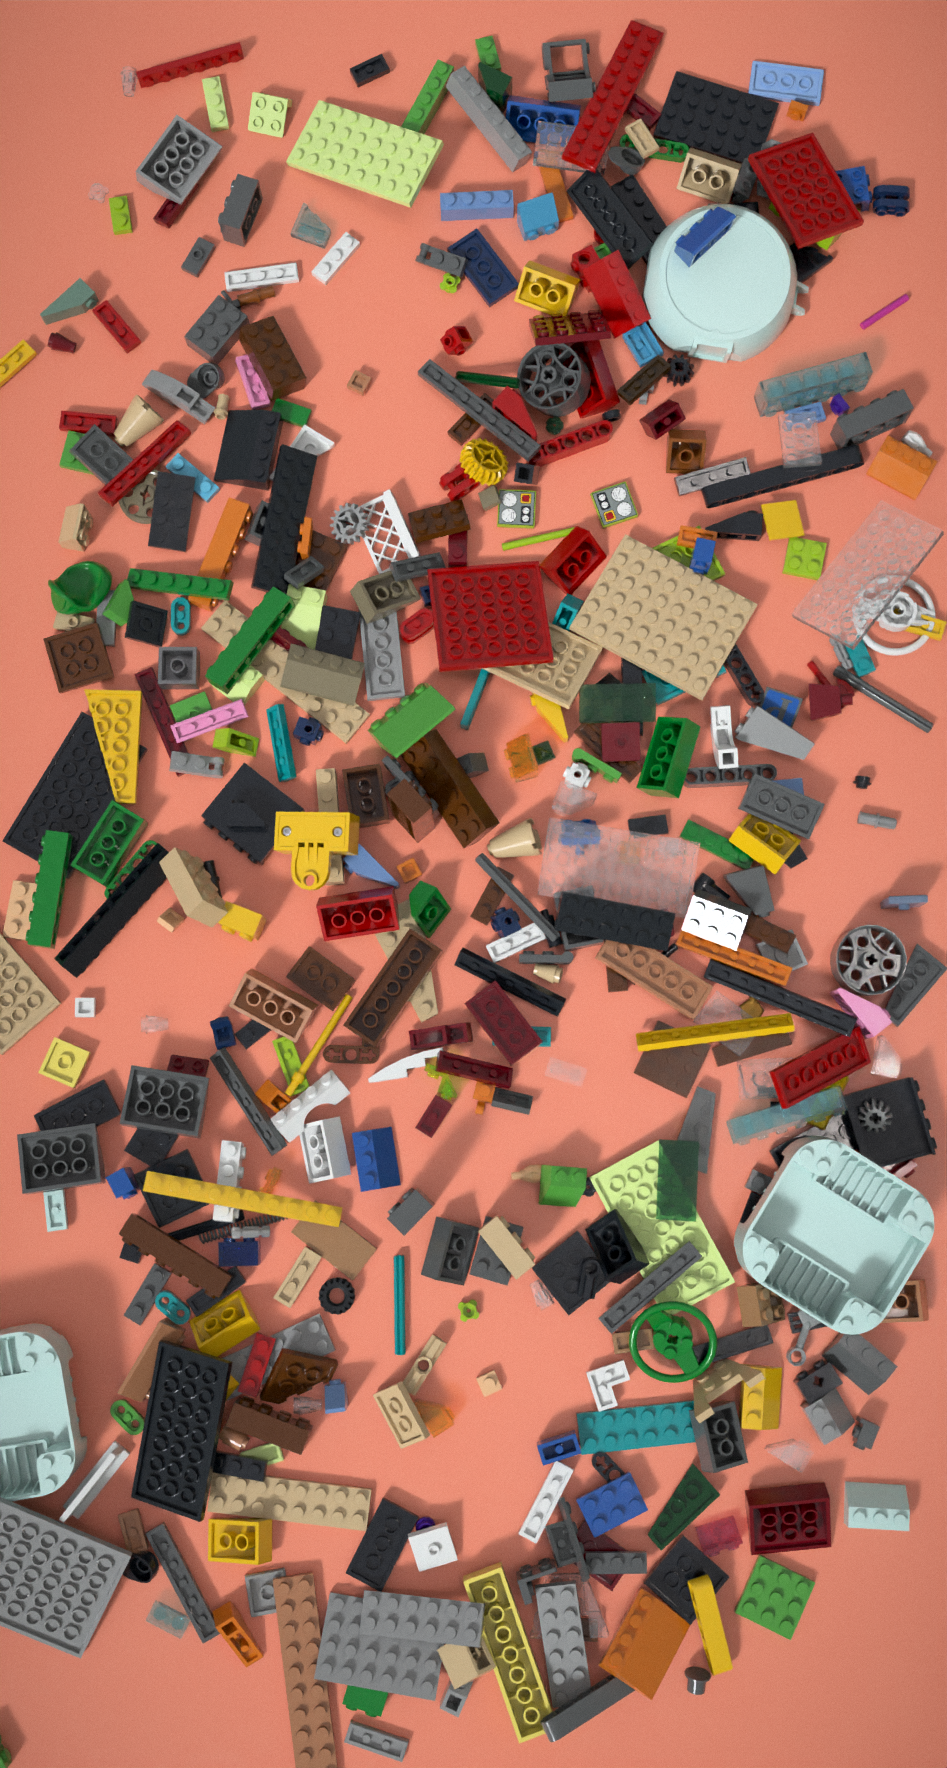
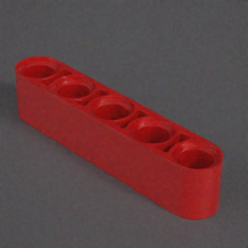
M601 420L539 443L541 449L535 455H538L540 458L536 460L531 459L529 462L527 461V464L542 467L604 444L611 439L613 426L611 422ZM606 429L608 433L602 434L600 430ZM587 435L590 436L591 439L584 440L582 437ZM572 442L574 445L572 447H568L565 445V443ZM554 448L557 452L550 453L548 449Z

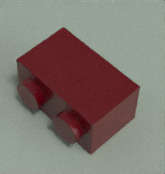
M668 399L639 421L646 435L657 440L683 422L686 417L679 403Z

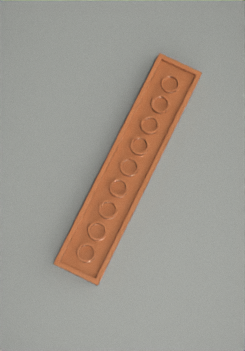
M313 1572L273 1578V1588L295 1767L338 1768L327 1681L314 1679L321 1643Z

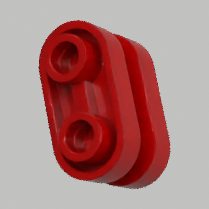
M461 463L456 466L454 471L451 473L447 472L440 477L439 485L444 491L450 489L447 496L451 502L461 499L481 484L479 481L475 483L473 478L469 479L470 475L464 473L465 469L461 468Z
M426 608L420 609L402 622L400 633L405 643L413 644L433 630L432 611Z

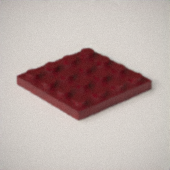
M590 310L585 314L571 312L570 315L562 316L560 313L552 314L551 317L536 315L533 316V319H529V327L536 346L611 339V331L602 312H599V310Z

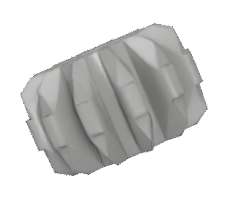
M872 1099L871 1105L865 1101V1107L859 1108L861 1114L858 1115V1118L862 1120V1127L867 1126L868 1132L872 1128H874L875 1133H878V1128L885 1131V1124L891 1125L889 1118L892 1117V1113L888 1112L890 1107L889 1105L883 1106L884 1102L882 1100L876 1104V1100ZM873 1113H877V1119H873Z

